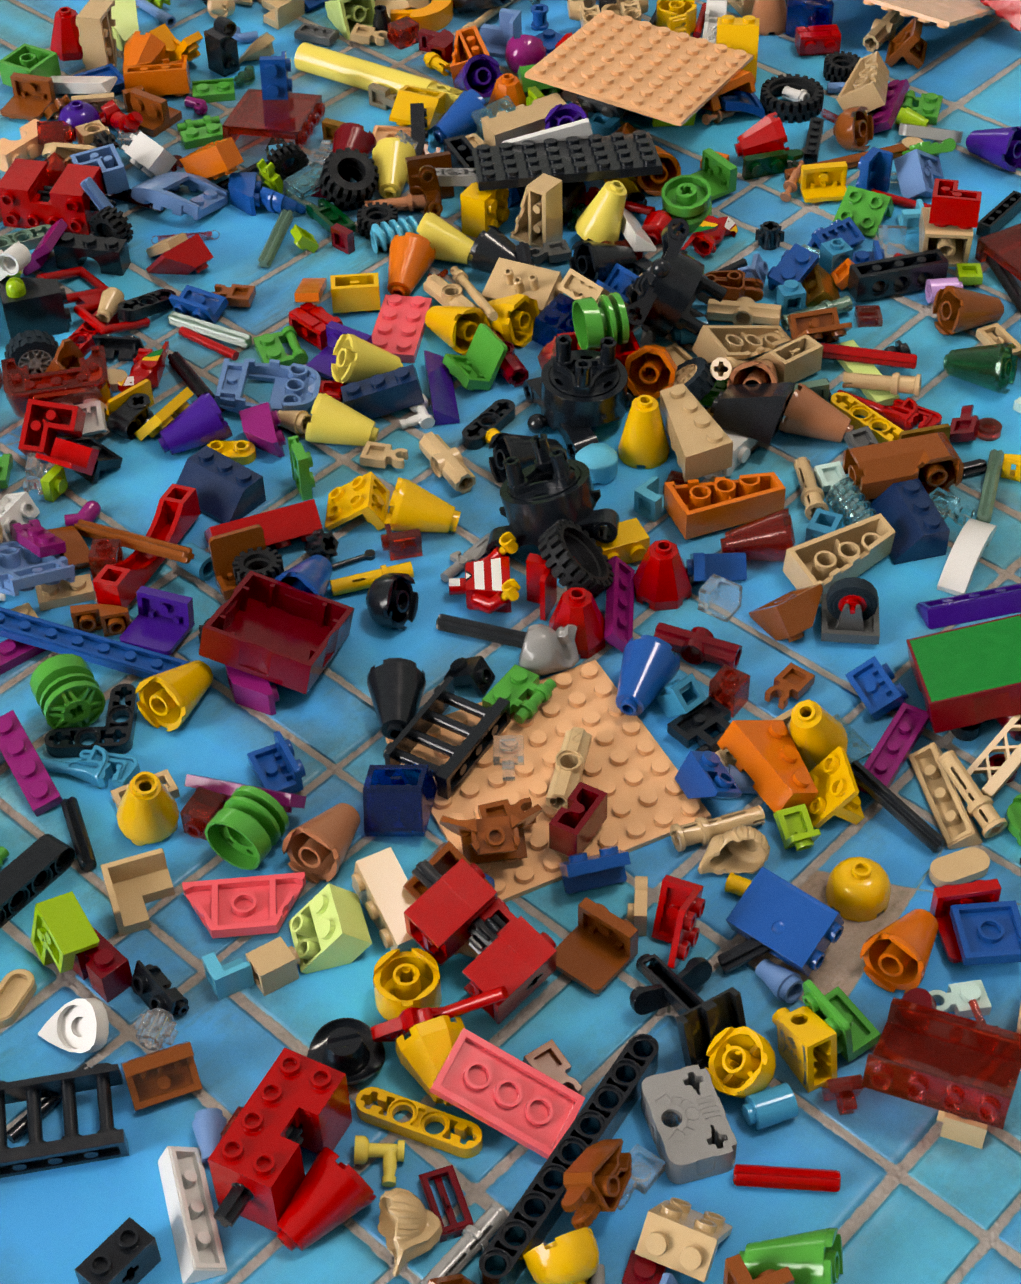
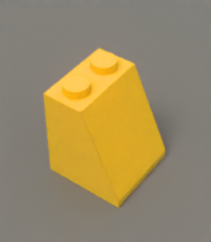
M733 15L718 17L716 44H724L728 48L744 50L746 53L754 55L753 60L742 70L752 72L756 83L759 18L751 15L743 16V18L734 17Z

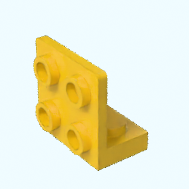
M372 471L354 478L351 482L341 487L334 488L328 495L325 527L328 530H332L363 514L364 519L371 523L378 531L383 529L389 509L390 491Z

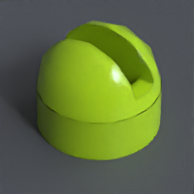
M12 277L7 281L5 289L8 297L20 298L26 294L23 280L18 277Z

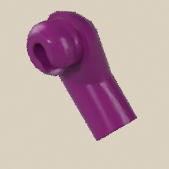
M190 96L185 98V106L194 108L197 115L207 113L208 106L204 99Z
M88 501L78 513L64 515L65 525L74 527V524H77L79 519L94 522L101 512L99 503Z

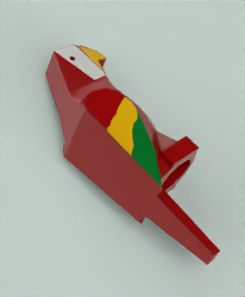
M708 215L681 250H686L689 246H693L694 251L703 258L710 253H715V245L719 244L724 236L732 235L735 237L738 232L736 223L728 216L716 218Z
M165 341L162 349L156 351L139 348L136 358H133L134 365L131 368L130 375L122 382L118 381L117 383L119 391L123 392L145 379L151 382L152 388L158 387L166 365L165 360L169 349V341Z

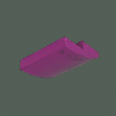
M62 218L47 230L31 254V262L23 269L25 276L41 268L53 247L68 226Z

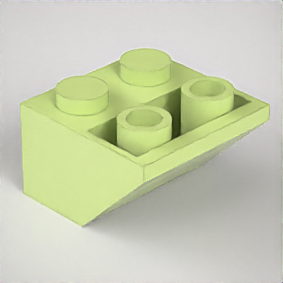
M330 883L288 922L294 947L300 958V971L305 974L350 964L372 944L358 894Z

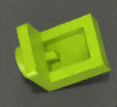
M805 804L778 810L773 814L785 849L795 847L796 851L811 848L814 846V841L821 835L820 829L813 828Z

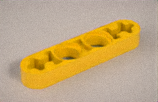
M837 392L831 396L830 404L851 419L850 425L854 426V429L869 426L878 443L899 440V434L904 430L850 394ZM855 415L864 416L866 418H858L855 417ZM873 428H881L884 431H878Z
M377 1087L364 1088L356 1096L357 1115L366 1123L461 1158H472L482 1150V1131L477 1124ZM373 1101H377L378 1106L372 1105L370 1109L366 1108L365 1104L371 1105ZM402 1110L409 1111L413 1115L409 1121L403 1123L397 1122L393 1117ZM431 1122H439L443 1124L444 1129L438 1134H430L425 1130V1127ZM467 1136L473 1137V1141L468 1140L466 1144L461 1143V1139L465 1140Z

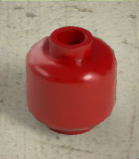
M652 211L646 216L642 229L647 233L654 245L662 244V230L673 219L666 211Z

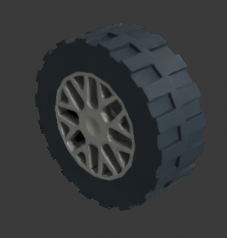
M35 329L33 331L26 330L11 338L9 344L5 347L6 352H4L10 375L16 381L22 382L25 385H34V383L38 382L55 357L59 347L55 338L49 335L48 332Z

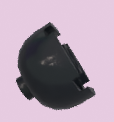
M387 573L375 579L366 595V605L371 618L380 626L405 629L407 628L404 626L406 621L413 622L415 619L419 597L418 592H413L411 584H415L409 574Z

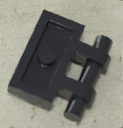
M710 695L687 714L680 715L668 723L667 733L687 749L697 743L700 747L695 751L716 752L720 750L717 742L731 724L728 722L731 720V711ZM715 730L719 732L715 737L709 735Z

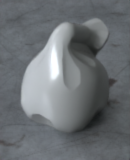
M544 624L529 626L521 649L518 666L539 676L574 667L579 661L575 642L577 626L567 624L565 627H559L556 631Z

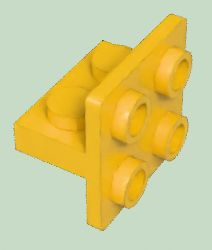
M846 161L801 165V174L797 184L804 202L841 201L847 190L846 177L848 166Z
M838 746L809 772L819 792L807 807L812 825L815 828H820L834 815L855 825L865 818L860 805L861 800L858 797L859 790L846 751Z

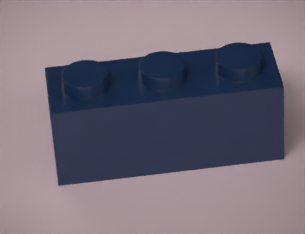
M413 364L340 387L344 404L370 419L424 403L418 374Z
M208 446L203 447L187 459L176 483L177 485L196 488L200 512L221 524L245 517L266 501L263 476Z
M919 478L893 483L865 508L868 518L881 513L896 531L889 554L894 565L946 555L950 529Z

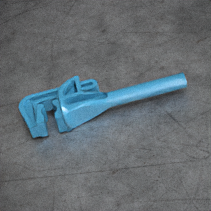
M94 745L92 750H82L79 753L81 760L75 762L40 758L47 771L72 775L99 789H106L109 784L108 780L111 777L114 789L127 785L140 772L138 760L134 756L109 753L103 747Z

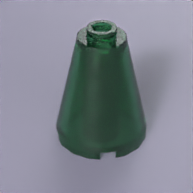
M1000 343L951 350L944 357L943 367L948 375L997 393L1006 394L1010 391V389H1006L1008 383L1013 384L1016 376L1018 359L1017 355L1012 354V349H1016L1013 343Z

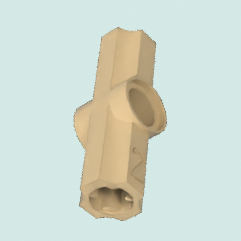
M888 11L882 19L876 18L873 21L871 30L863 38L862 45L866 47L867 51L874 52L885 41H891L894 38L896 29L904 22V16L899 15V11Z
M435 273L428 276L427 280L423 283V290L442 306L479 308L463 295L460 285L449 284Z
M741 297L736 301L722 300L721 302L709 299L707 320L732 322L734 325H780L782 306L755 303L749 297Z
M432 431L424 434L423 438L419 441V449L430 460L434 474L438 478L444 477L456 491H460L462 494L469 492L473 485L476 484V478L464 464L460 451L456 447L450 448L438 434H434Z
M573 727V729L566 731L561 750L556 755L555 770L546 797V805L550 806L555 812H558L561 807L568 809V797L578 783L583 782V769L592 741V735L587 733L584 728Z

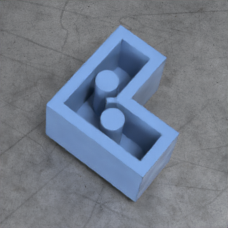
M113 143L70 155L72 164L101 167L103 183L108 195L118 194L130 189L125 167Z

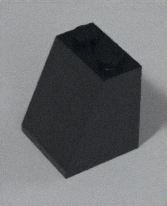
M5 277L0 281V297L10 338H14L18 333H23L26 330L33 331L34 329L48 332L49 335L69 332L68 322H72L69 307L64 308L63 304L68 302L65 288L59 287L57 279L18 277L23 280L26 287V294L20 298H10L7 296L6 283L12 277Z
M780 382L729 385L724 392L720 391L718 397L714 399L710 413L713 414L712 418L719 426L769 445L778 432L780 422H782L796 384Z

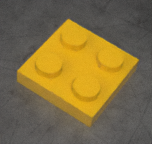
M188 387L182 390L134 433L140 441L147 435L153 438L190 405L187 400L194 395Z

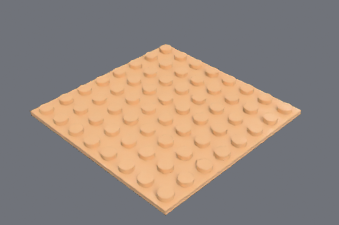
M863 0V4L870 6L877 4L881 6L882 10H896L900 12L899 15L915 16L918 17L920 22L930 23L931 21L937 23V27L944 29L995 13L993 8L985 6L980 0Z
M603 10L529 69L524 77L681 127L753 60L754 55L748 54L744 50L728 48L724 44L708 42L705 38H695L684 32L671 31L668 27H658L648 21H638L631 16H622L615 14L611 10Z
M596 659L539 680V684L544 683L547 679H552L556 683V688L552 691L550 699L545 703H541L537 707V713L531 719H526L522 724L515 721L514 715L516 713L513 712L510 715L511 722L448 800L438 796L435 777L403 763L400 764L445 839L450 841L462 854L461 836L440 825L442 816L457 820L480 819L478 805L508 799L510 805L521 799L530 797L532 807L537 804L541 806L542 812L536 817V823L528 824L524 828L527 858L476 864L485 874L494 879L497 897L504 903L562 880L559 863L569 861L568 856L549 848V823L557 812L546 805V797L555 770L556 755L561 750L566 731L573 729V727L584 728L587 733L592 735L591 745L583 769L582 783L608 793L607 819L582 853L587 852V856L600 854L599 849L610 846H618V850L631 852L671 836L670 827L673 824L685 825L695 822V819L698 817L711 819V814L700 799H688L675 780V776L678 773L677 768L638 716L626 715L617 707V687ZM462 710L444 715L470 727L477 725L481 718ZM435 724L426 733L454 746L461 745L466 739ZM385 737L387 744L394 741ZM418 743L410 752L438 766L445 765L450 758Z

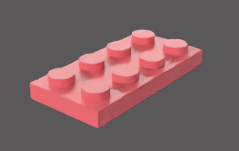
M385 294L371 335L372 344L398 356L401 362L415 363L426 328L425 315L433 306L432 298Z
M465 1028L460 1032L429 1090L434 1095L546 1159L549 1158L575 1120L585 1100L584 1096Z

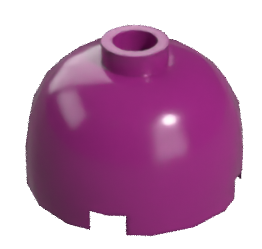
M524 34L515 40L512 37L506 44L505 60L508 67L514 73H517L519 67L537 64L546 57L547 48L543 46L541 39L532 35Z

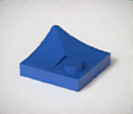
M730 90L718 96L720 106L725 111H742L754 114L760 118L765 117V110L754 93Z

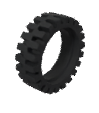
M781 74L778 75V78L775 76L771 77V80L767 79L762 84L760 102L765 110V115L776 112L778 114L777 117H780L782 122L788 120V123H793V120H796L797 123H801L802 119L805 122L809 121L810 118L818 116L822 111L824 99L823 86L820 85V82H815L813 78L808 79V76L805 75L800 77V74H795V76L786 74V77ZM785 86L798 90L805 89L810 94L808 100L800 102L783 101L776 97L785 95L782 94Z
M560 519L539 537L538 543L540 545L538 548L542 552L540 554L542 559L547 561L545 563L546 567L552 569L553 572L551 574L553 577H558L560 579L559 583L562 586L566 585L567 590L571 587L585 588L595 598L607 589L614 580V573L611 571L612 566L607 563L609 561L607 555L602 554L603 549L601 546H597V541L594 538H590L586 530L582 531L580 525H574V522L571 520Z

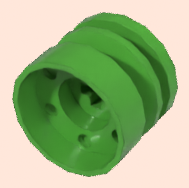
M618 292L610 293L608 296L605 294L600 295L597 303L592 297L577 299L573 302V326L581 350L601 349L600 340L604 337L614 338L618 345L628 343V315L624 301Z
M59 654L42 662L32 673L30 680L32 694L40 706L47 724L51 728L88 727L97 721L103 713L106 703L104 694L99 688L98 682L94 679L90 667L82 657L74 654Z
M243 785L233 792L231 798L225 802L223 809L219 810L207 824L205 836L211 848L226 862L240 869L253 870L259 867L269 854L272 846L276 845L280 837L287 831L289 819L284 808L274 797L254 786Z

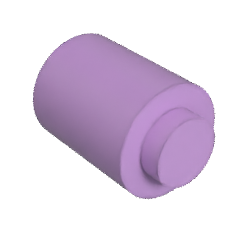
M957 277L927 279L925 285L926 300L929 304L934 303L935 296L940 289L946 288L945 286L963 288V283L959 282Z

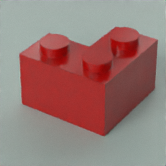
M935 178L929 223L938 227L952 225L958 226L961 229L977 228L982 192L959 190V180Z
M28 399L18 449L26 456L35 457V454L39 453L50 457L56 435L73 438L82 437L86 413L79 406Z

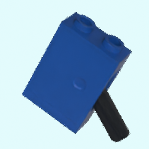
M762 866L726 919L733 931L748 940L720 954L717 958L723 971L728 973L766 953H770L808 977L812 970H818L824 962L826 956L824 952L830 943H836L841 937L844 926H842L844 921L839 912Z

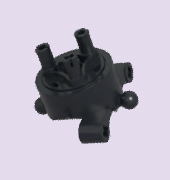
M675 218L664 227L661 233L663 250L661 258L654 260L647 271L643 272L639 278H636L635 282L628 285L625 290V295L631 303L626 307L629 331H633L641 325L642 330L646 333L650 330L664 338L675 326L680 330L684 328L698 336L702 326L708 325L695 318L705 316L707 319L708 315L692 308L698 293L703 292L721 302L727 292L726 288L703 275L704 264L688 256L686 250H681L689 234V225L684 219Z
M566 334L559 335L555 339L556 356L544 365L541 376L523 382V391L529 403H537L541 407V414H533L528 419L527 425L529 430L535 434L544 432L547 427H550L553 431L558 430L563 436L568 454L572 460H575V454L583 447L592 443H599L597 436L591 429L592 427L622 419L626 413V408L631 407L632 401L638 397L634 396L629 387H627V370L616 359L617 342L612 337H604L600 340V351H571L572 338Z
M540 434L541 439H539L538 435H534L530 438L536 458L534 465L522 469L520 460L516 456L506 458L503 461L507 480L500 488L503 507H500L499 511L501 515L507 518L509 525L497 527L491 531L486 548L487 554H490L496 547H501L499 539L506 532H511L514 535L518 549L521 546L532 544L538 547L540 545L538 543L539 537L560 519L571 520L574 522V525H580L582 531L586 530L589 533L590 538H594L601 543H610L618 535L619 515L609 508L594 510L597 501L601 497L600 489L594 490L587 465L577 460L568 459L565 448H557L551 452L546 434Z

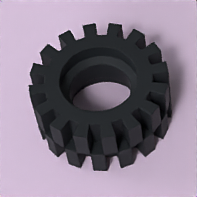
M845 51L828 54L824 59L823 77L826 81L830 80V82H846L861 57H857V54L852 55V52L846 54Z
M282 142V147L277 144L276 150L273 148L270 150L272 156L267 155L269 161H266V164L268 165L270 162L274 164L275 173L281 176L286 186H289L290 182L295 185V180L302 181L301 175H307L305 169L309 170V165L307 164L309 159L297 144L289 142L288 145L287 142ZM294 158V162L289 168L281 169L282 164L287 159Z
M375 202V205L368 203V207L363 205L362 209H359L357 213L358 232L360 235L369 239L372 224L376 223L380 227V223L383 221L389 224V221L394 219L397 222L398 211L396 207L393 208L391 204L387 206L385 202L382 205L379 202Z
M104 207L93 215L89 221V224L92 225L90 231H94L92 235L127 239V243L133 238V230L130 229L132 227L131 223H127V220H129L127 216L123 217V212L121 210L117 212L116 207Z
M257 547L255 551L249 548L248 553L240 552V557L236 556L232 562L237 586L250 570L273 579L284 572L282 555L278 554V551L275 549L271 551L269 547H266L265 550H262V547Z

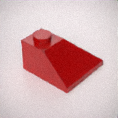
M196 234L163 253L146 270L148 273L188 275L194 271L199 274L209 267L207 263L213 258V255L199 234Z

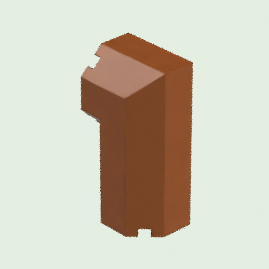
M944 432L851 448L844 451L842 462L845 474H849L850 481L848 482L847 489H849L854 503L876 499L893 483L918 479V475L921 473L926 481L921 483L930 498L945 497L950 492L949 487L955 484L957 486L962 482L964 470L963 462Z

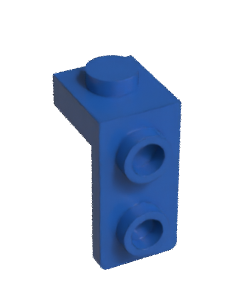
M746 553L690 554V559H686L687 575L691 576V582L746 580Z

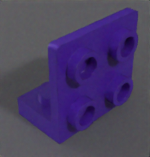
M330 321L326 325L328 346L307 363L306 366L316 370L321 377L334 381L331 363L336 364L337 356L332 354L339 337L342 334L348 333L372 343V336Z

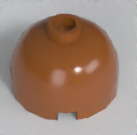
M851 107L844 110L838 116L833 127V133L842 148L851 151H865L869 148L866 145L868 140L873 139L874 123L872 115H867L865 111L868 110L867 107Z

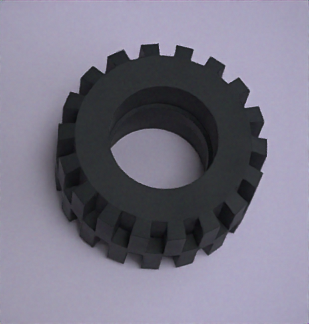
M340 148L336 150V153L331 152L324 162L319 178V188L322 189V196H327L326 200L329 203L333 202L337 208L339 206L343 207V210H348V208L357 210L358 206L362 208L365 205V201H370L373 197L379 179L378 167L374 165L375 161L372 158H367L368 154L365 152L362 154L358 149L353 151L350 148H345V150ZM341 176L352 177L357 182H348L344 180Z

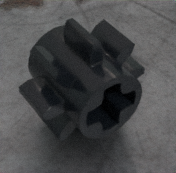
M102 130V133L94 134L93 142L90 143V145L97 148L112 143L115 148L119 147L115 141L116 137L112 133L107 135L104 130Z
M766 221L760 225V229H756L755 240H758V245L762 249L775 250L780 246V242H784L785 232L781 231L782 226H779L777 222Z
M321 528L314 530L313 535L305 537L307 542L304 551L310 557L322 555L330 561V557L338 555L336 550L339 541L332 535V531L324 533Z

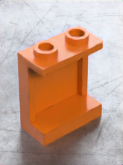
M741 70L701 108L713 112L721 109L718 96L733 89L751 94L756 92L755 78L752 72Z

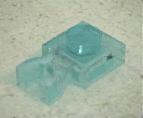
M937 487L929 494L944 520L949 516L956 524L963 526L966 522V517L972 518L974 515V507L960 504L961 498L940 487Z

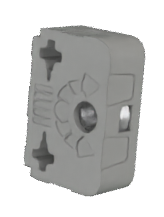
M691 1065L646 1077L641 1085V1109L668 1179L675 1184H684L731 1171L735 1165L737 1141L726 1118L720 1098L717 1096L708 1070L706 1068L700 1069L699 1065Z

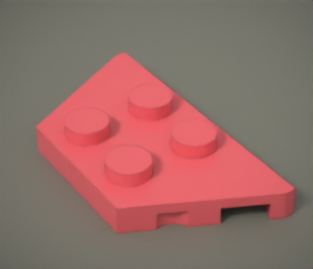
M305 872L182 882V889L188 902L213 939L278 933L306 885Z

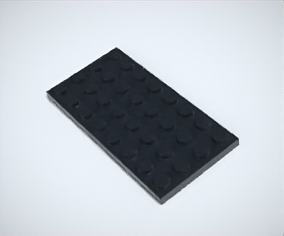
M637 130L631 134L615 132L609 136L592 134L588 136V139L570 136L566 138V141L548 138L544 140V143L526 140L521 142V145H512V143L504 142L499 144V146L482 144L476 148H471L479 191L526 187L543 173L562 180V183L663 174V166L651 135L644 130Z

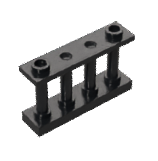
M448 676L441 685L435 688L430 699L398 737L386 746L383 754L386 773L392 775L401 763L435 777L438 796L448 800L511 722L510 701L499 697L493 706L488 708L455 695L454 678ZM450 705L477 716L481 720L477 725L470 727L444 716L442 713ZM435 724L466 739L461 745L454 746L426 733ZM418 743L450 758L445 765L438 766L410 752Z
M99 1063L89 1069L12 1082L0 1081V1178L129 1156V1146L124 1129L118 1130L114 1128L111 1086L123 1084L118 1064ZM97 1089L100 1130L95 1134L82 1136L79 1134L76 1092ZM62 1095L64 1136L61 1140L46 1142L43 1140L41 1098ZM26 1101L29 1142L25 1146L10 1148L7 1145L5 1104Z

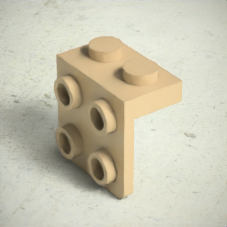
M674 1197L670 1201L664 1200L648 1211L635 1254L705 1282L708 1280L719 1243L731 1234L733 1227L725 1223L726 1219L717 1213L705 1211L702 1214L692 1210V1205L685 1200Z

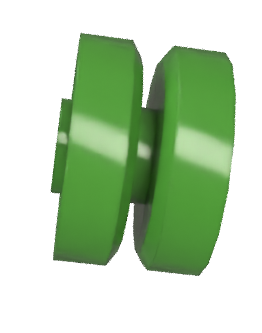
M680 175L664 184L661 191L662 210L669 213L672 219H684L689 225V233H693L708 215L712 216L711 186L708 181L695 175Z

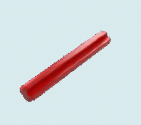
M820 343L823 345L822 358L915 369L917 364L916 354Z

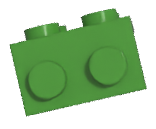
M711 148L703 150L702 170L690 175L699 176L708 181L711 186V201L736 191L737 166Z
M848 185L833 222L837 219L842 221L850 217L864 236L874 238L884 216L891 217L893 214L892 197Z
M480 323L466 355L445 354L442 363L449 369V373L461 382V386L470 391L475 389L490 391L506 356L507 345L486 324Z
M810 979L803 982L804 995L802 1000L805 1006H808L837 1033V1055L841 1054L849 1063L881 1041V1033L839 986L823 995Z

